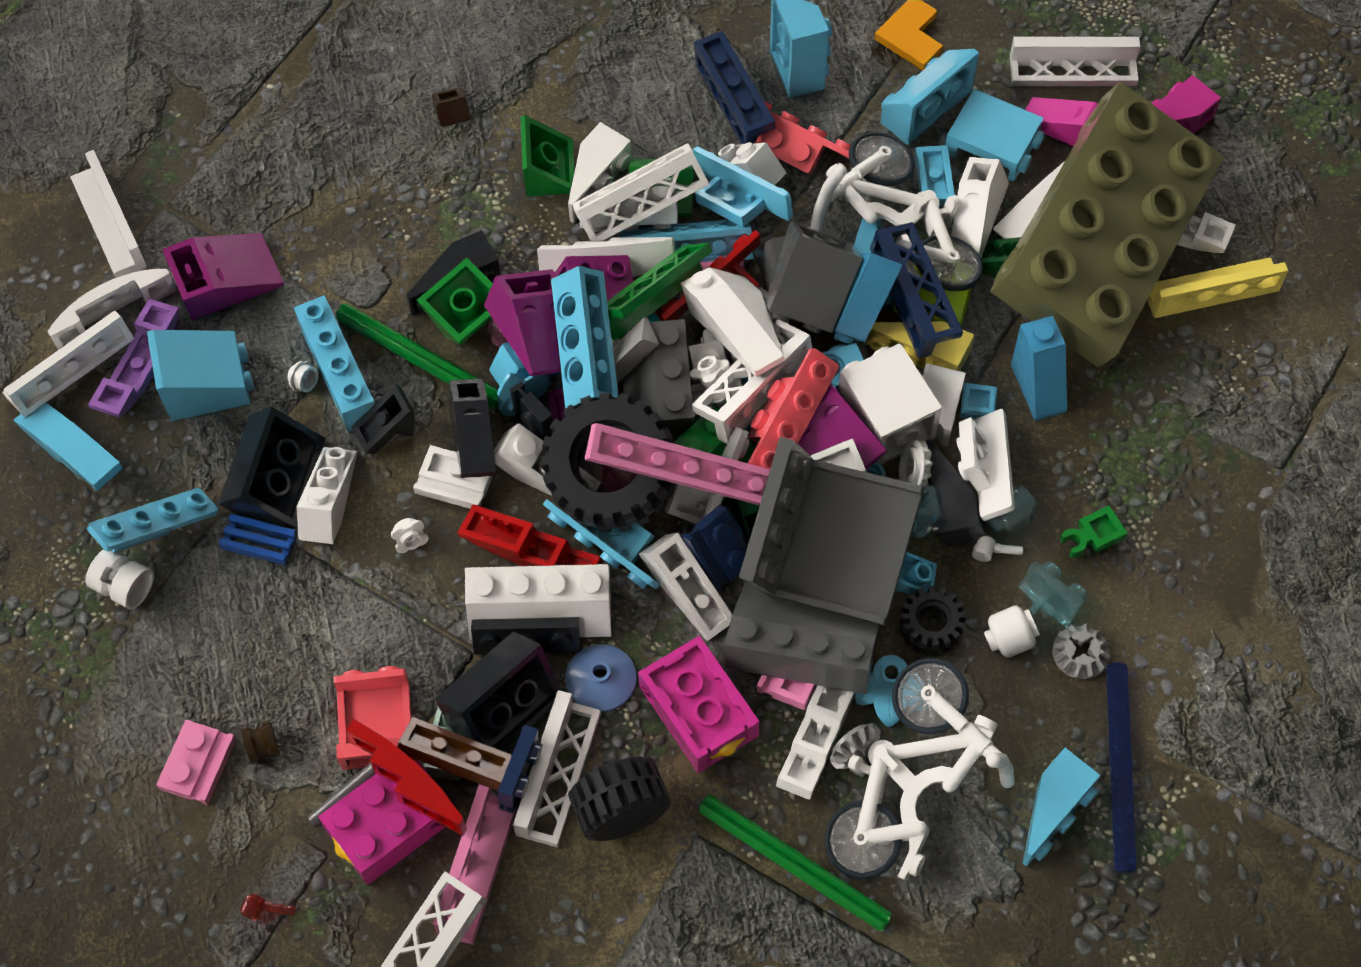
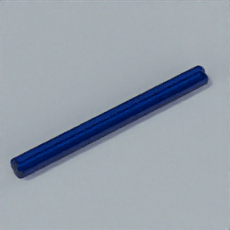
M1113 662L1106 667L1114 869L1120 873H1131L1137 869L1128 667L1124 663Z

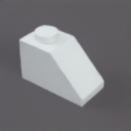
M926 363L922 377L942 407L936 438L941 445L948 446L966 373Z

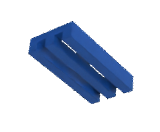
M230 514L228 519L230 523L228 526H225L223 531L225 534L224 538H221L218 543L221 549L286 566L298 536L296 530ZM237 527L243 528V529H247V530H250V531H254V532H258V533H262V534H266V535H270V536H274V537H278V538H282V539H286L287 541L280 540V539H276V538H272V537H268V536H264V535H260V534H257V533H253V532H249V531H245V530H241V529H237ZM233 537L252 541L256 544L264 546L267 545L283 549L282 553H278L275 551L232 541Z

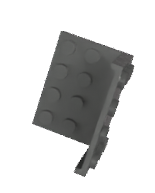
M779 437L739 578L770 596L886 626L924 488L920 485L814 460L794 440Z

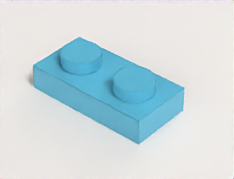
M948 146L916 147L915 161L920 192L926 190L934 191L939 200V206H944L947 198L955 195Z

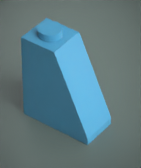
M873 253L860 254L863 259L832 331L835 334L833 340L846 345L852 344L853 341H866L900 272L902 264Z
M1049 316L1021 324L1011 361V368L1034 420L1038 421L1066 413V344L1054 317Z

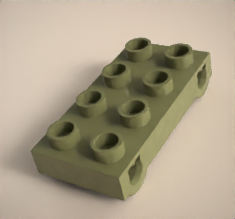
M1119 81L1101 98L1098 105L1083 124L1078 134V140L1015 249L998 271L990 292L1031 321L1053 316L1066 346L1099 368L1118 355L1224 156L1159 110L1151 102Z

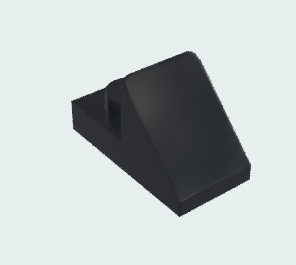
M395 384L351 427L365 453L375 454L395 434L414 435V411L400 385Z

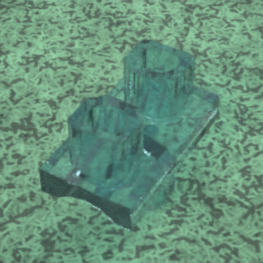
M1035 561L1029 566L1028 572L1018 588L1034 602L1030 607V613L1037 616L1044 610L1067 628L1074 621L1083 606L1087 591L1078 583H1072L1069 587L1059 580L1062 575L1060 568L1051 561L1043 565Z

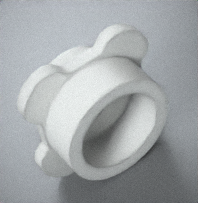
M708 355L698 362L697 368L691 370L690 376L693 380L699 379L704 387L709 388L729 368L730 364L726 359L719 360L716 359L715 355Z
M406 518L394 526L391 537L397 542L395 546L397 552L405 553L428 542L429 538L423 532L424 523L421 520Z

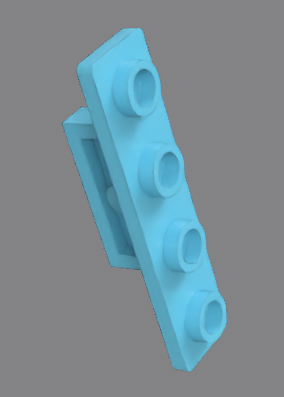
M698 146L692 150L705 177L709 180V185L695 192L698 204L742 227L746 226L764 210L786 221L793 217L791 196L783 188H779L763 180L761 177L741 169L736 164H731L714 153Z
M195 488L90 522L87 531L105 551L115 553L169 535L171 530L216 516L219 509L200 488Z
M546 499L543 505L551 511L547 517L563 529L567 524L577 530L573 537L589 549L593 544L601 548L604 552L600 557L617 569L622 564L631 572L627 577L642 589L647 584L654 589L659 587L660 584L634 565L640 557L639 553L648 547L654 539V535L638 523L632 524L631 530L621 532L618 528H612L611 533L600 532L597 527L589 529Z

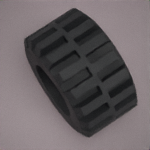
M641 756L619 759L598 767L582 777L568 793L584 837L587 840L608 841L635 833L659 819L669 809L671 799L654 759Z

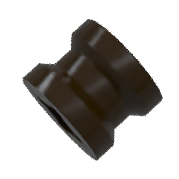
M270 720L262 722L260 727L255 729L249 727L241 729L242 739L251 764L258 762L262 756L270 755L273 757L280 754Z

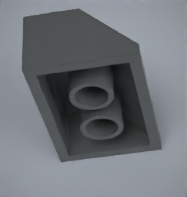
M685 319L650 322L659 345L622 379L623 394L630 395L635 402L642 400L648 404L651 410L657 412L663 419L669 431L687 430L694 424ZM626 332L624 335H622V336L619 338V341H620L628 332Z

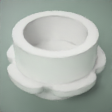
M309 361L297 362L289 369L287 376L289 386L293 388L294 392H310L317 384L318 370Z

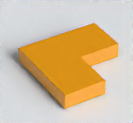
M907 0L875 32V40L923 71L927 64L933 58L938 57L943 50L942 44L922 32L936 18L937 10L922 0Z

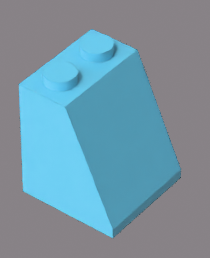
M147 331L156 389L171 421L251 404L249 391L254 390V383L250 370L245 371L244 363L249 362V356L245 342L239 343L234 331Z

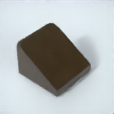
M458 87L431 95L441 126L444 127L470 119L467 100L462 88Z

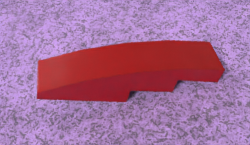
M474 504L471 506L457 532L465 540L519 566L603 564L600 556L570 547L566 539L537 531L533 523Z
M353 719L346 730L351 744L372 754L370 762L374 772L397 784L394 791L398 801L464 836L467 831L464 819L441 787L412 758L392 742Z

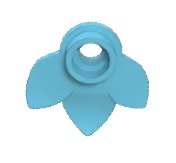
M508 373L497 391L499 411L504 416H515L510 389L519 382L524 384L526 394L532 392L537 399L541 397L551 384V381L547 379L548 374L529 375L521 380L518 375Z
M895 655L883 656L875 663L873 672L870 675L867 694L855 692L856 704H874L878 718L886 727L893 726L899 720L892 703V690L899 674L907 667L906 662ZM893 666L896 668L898 675L895 679L886 677V667ZM911 674L906 677L900 690L901 708L903 712H905L906 706L914 710L924 711L927 703L921 696V690L925 686L919 678Z

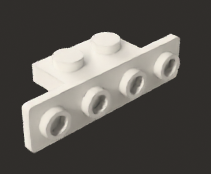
M999 409L974 420L970 417L960 421V437L956 439L961 453V461L958 462V468L962 478L965 481H970L978 492L980 517L983 521L1013 511L1015 505L1006 413L1003 409Z

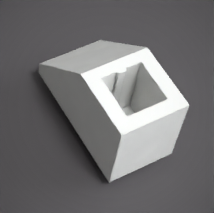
M748 142L739 145L732 143L722 148L718 153L720 158L731 164H736L741 169L759 176L773 185L786 174V171L767 143L752 144Z

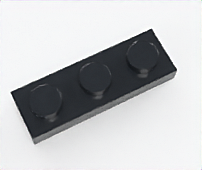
M579 617L472 620L471 634L474 655L488 654L513 631L540 644L544 653L580 652Z

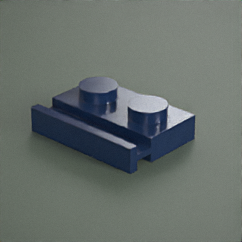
M718 505L694 526L695 530L689 535L685 533L682 536L688 549L717 592L722 590L721 586L726 581L731 582L740 574L748 548L728 509L721 505Z
M524 725L498 789L500 810L513 814L519 798H523L530 780V777H528L532 765L537 764L543 748V744L539 743L538 729Z

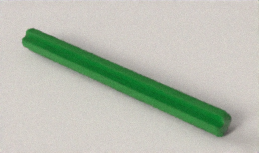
M347 303L341 304L335 315L339 322L448 384L450 380L479 379ZM484 382L488 407L498 409V389Z
M708 794L699 806L700 814L878 931H883L890 923L892 918L890 911L719 799Z

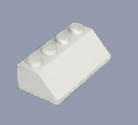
M609 564L465 568V604L469 639L472 640L471 624L474 619L579 617L580 637H611Z

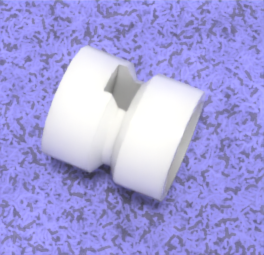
M102 550L90 564L85 582L86 586L105 597L110 596L114 602L132 610L138 607L150 592L154 581V572L136 561H130L126 555L120 552L113 553L112 551Z

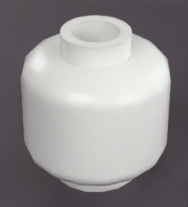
M1017 605L991 615L988 619L990 630L984 632L992 652L999 649L1006 658H1011L1032 649L1036 644L1035 637L1040 635L1029 609L1023 611Z

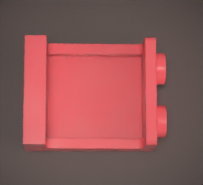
M386 666L376 672L364 673L359 670H350L344 672L343 675L333 677L334 686L337 691L339 744H336L337 760L342 770L364 768L370 763V759L373 756L351 744L346 730L353 719L382 735L395 746H398V742L412 718L410 681L406 669Z

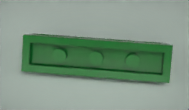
M701 243L681 246L609 299L607 305L612 340L620 338L644 317H648L683 290L681 282L692 277L695 273L703 271L700 261L713 252L710 244Z

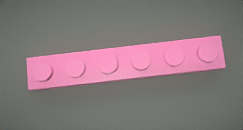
M599 423L591 425L585 460L756 505L761 503L770 469Z

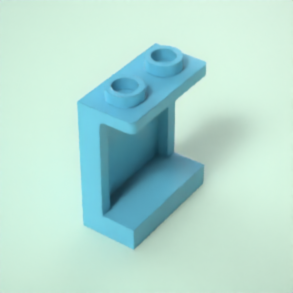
M973 89L948 132L945 145L948 146L949 156L956 158L962 149L981 158L1000 160L1002 166L1009 169L1008 180L1014 182L1019 172H1026L1032 158L1029 155L1032 149L1038 150L1045 135V132L1041 131L1043 117Z

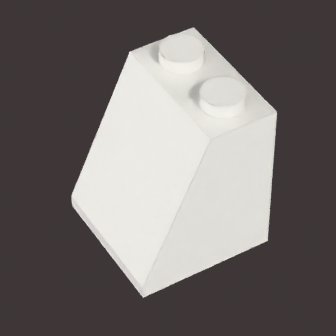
M901 343L891 348L888 346L880 348L872 357L861 362L858 360L853 361L840 371L838 388L841 394L888 451L877 461L879 464L882 465L901 456L908 443L912 440L926 442L925 440H934L936 438L942 407Z

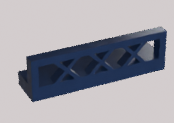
M723 31L695 41L696 67L740 144L748 142L754 144L756 143V136L776 129L773 116Z
M910 222L876 230L870 251L873 254L902 264L889 293L918 358L931 356L936 343L960 338L963 330L914 223ZM907 234L912 244L910 249L907 250L896 245L893 237ZM908 260L922 266L924 270L922 278L908 272L906 267ZM921 288L934 293L937 299L935 305L921 300L918 294ZM933 316L947 321L950 329L935 332L931 323Z

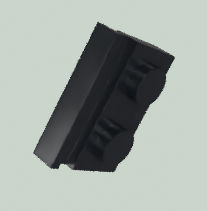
M519 382L510 389L515 422L517 424L523 422L527 430L544 441L545 436L551 437L553 434L550 428L553 423L552 414L532 392L526 394L524 384Z

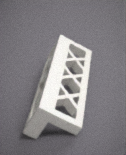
M1013 37L1010 52L1012 86H1115L1119 81L1126 86H1137L1138 72L1136 60L1140 49L1139 37ZM1018 66H1030L1037 72L1033 75H1019ZM1053 66H1061L1068 72L1065 75H1054L1049 69ZM1084 66H1092L1099 72L1095 76H1087L1080 69ZM1115 66H1128L1129 76H1118L1111 69Z
M687 143L575 202L573 207L591 241H603L709 185V182ZM692 165L699 180L688 186L676 183L679 171ZM673 175L671 181L665 180L669 176ZM656 183L669 186L666 197L660 201L647 198L650 187ZM674 188L680 189L679 191L673 193ZM643 191L642 196L635 195V194H637V193ZM628 198L640 201L637 213L631 216L618 213L622 201ZM645 203H646V204H650V206H648V207H646L645 209H643ZM614 206L613 212L607 210ZM598 214L611 217L608 228L597 234L594 233L588 222V219ZM616 219L622 220L614 224Z
M94 150L85 153L91 168L70 176L115 278L147 268Z
M114 310L4 388L2 393L25 418L133 341L134 337L122 317Z
M778 319L773 324L776 335L781 333L791 338L787 343L780 344L785 361L756 377L737 360L692 404L693 412L713 422L717 438L727 444L734 426L744 429L752 421L755 414L763 409L768 400L767 392L770 386L779 378L794 377L807 352L809 349H812L809 334ZM748 377L749 381L744 386L729 388V384L734 379ZM726 399L727 401L718 412L707 407L715 400Z
M557 691L540 742L543 744L542 752L537 764L532 766L529 784L524 797L521 799L513 823L517 837L557 848L572 806L568 793L581 778L601 716V710L573 703L571 693ZM571 714L591 718L588 728L573 736L568 727ZM565 732H566V734L568 735L569 739L563 741V738H564V735H565ZM584 739L580 748L577 742ZM573 745L579 755L577 762L562 769L557 760L558 753ZM555 765L558 772L552 774ZM573 772L571 780L569 781L566 775ZM562 778L568 788L566 796L551 802L546 793L549 784ZM544 799L547 806L541 808ZM562 806L560 814L558 815L555 809ZM549 812L552 813L557 822L553 836L533 830L537 818Z
M444 871L381 967H396V961L399 956L415 951L417 967H444L487 902V899ZM449 883L464 893L465 896L457 908L442 911L439 896ZM435 904L436 913L428 914ZM451 915L444 926L443 917ZM437 918L439 935L435 941L420 944L417 929L423 921ZM413 937L414 946L406 947ZM429 948L422 959L421 949Z

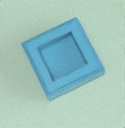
M964 383L960 418L968 419L971 417L976 419L994 412L997 387Z

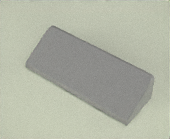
M646 317L638 322L613 346L617 383L659 345L651 324Z

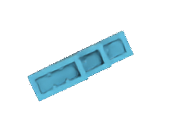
M47 403L25 418L20 414L14 419V422L59 463L62 462L77 477L81 476L96 491L123 469L120 462Z

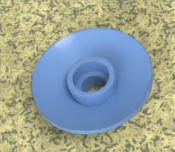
M606 644L592 645L582 649L571 659L565 674L566 688L568 693L572 694L573 701L576 704L601 710V712H609L625 704L632 696L637 680L636 669L630 657L621 649ZM598 669H604L607 674L602 678H598L594 675V672Z

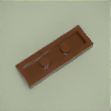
M415 717L411 718L397 746L411 758L496 791L499 789L512 756Z

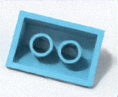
M771 0L770 53L789 99L825 89V79L829 75L827 57L831 55L828 40L832 36V26L829 18L823 17L818 5L805 0Z
M975 49L948 50L939 58H933L927 64L925 70L917 76H911L902 89L895 94H889L881 105L880 123L909 145L972 92L979 52Z

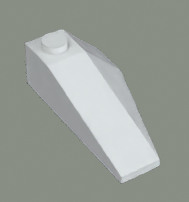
M708 267L681 282L690 313L752 374L757 377L785 361L763 295L747 278Z

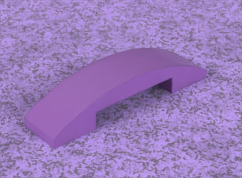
M153 299L147 300L134 323L137 331L134 335V340L129 344L111 378L102 379L88 404L89 408L119 418L132 408L154 376L147 331L174 330L180 313L178 307Z

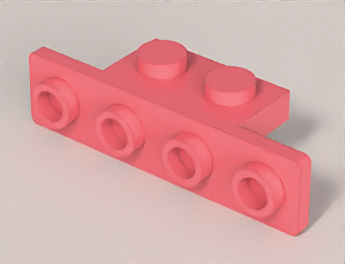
M764 101L775 120L776 129L759 135L756 143H767L776 158L809 175H812L825 147L849 159L850 144L840 139H837L834 144L825 139L827 133L811 124L807 130L797 125L800 120L799 118L785 111L779 116L771 112L773 105Z
M815 348L809 349L794 377L779 378L770 386L767 392L768 400L762 410L755 414L751 421L752 429L748 438L756 442L757 446L748 464L770 469L779 437L792 439L798 444L839 368L838 363Z

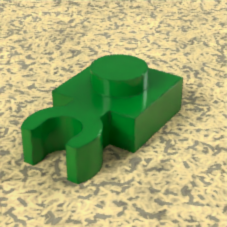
M1108 505L1079 519L1077 526L1080 530L1072 528L1064 531L1060 542L1063 544L1069 540L1075 541L1078 546L1071 549L1069 556L1071 558H1078L1084 553L1086 547L1091 546L1094 552L1097 553L1126 539L1128 533Z

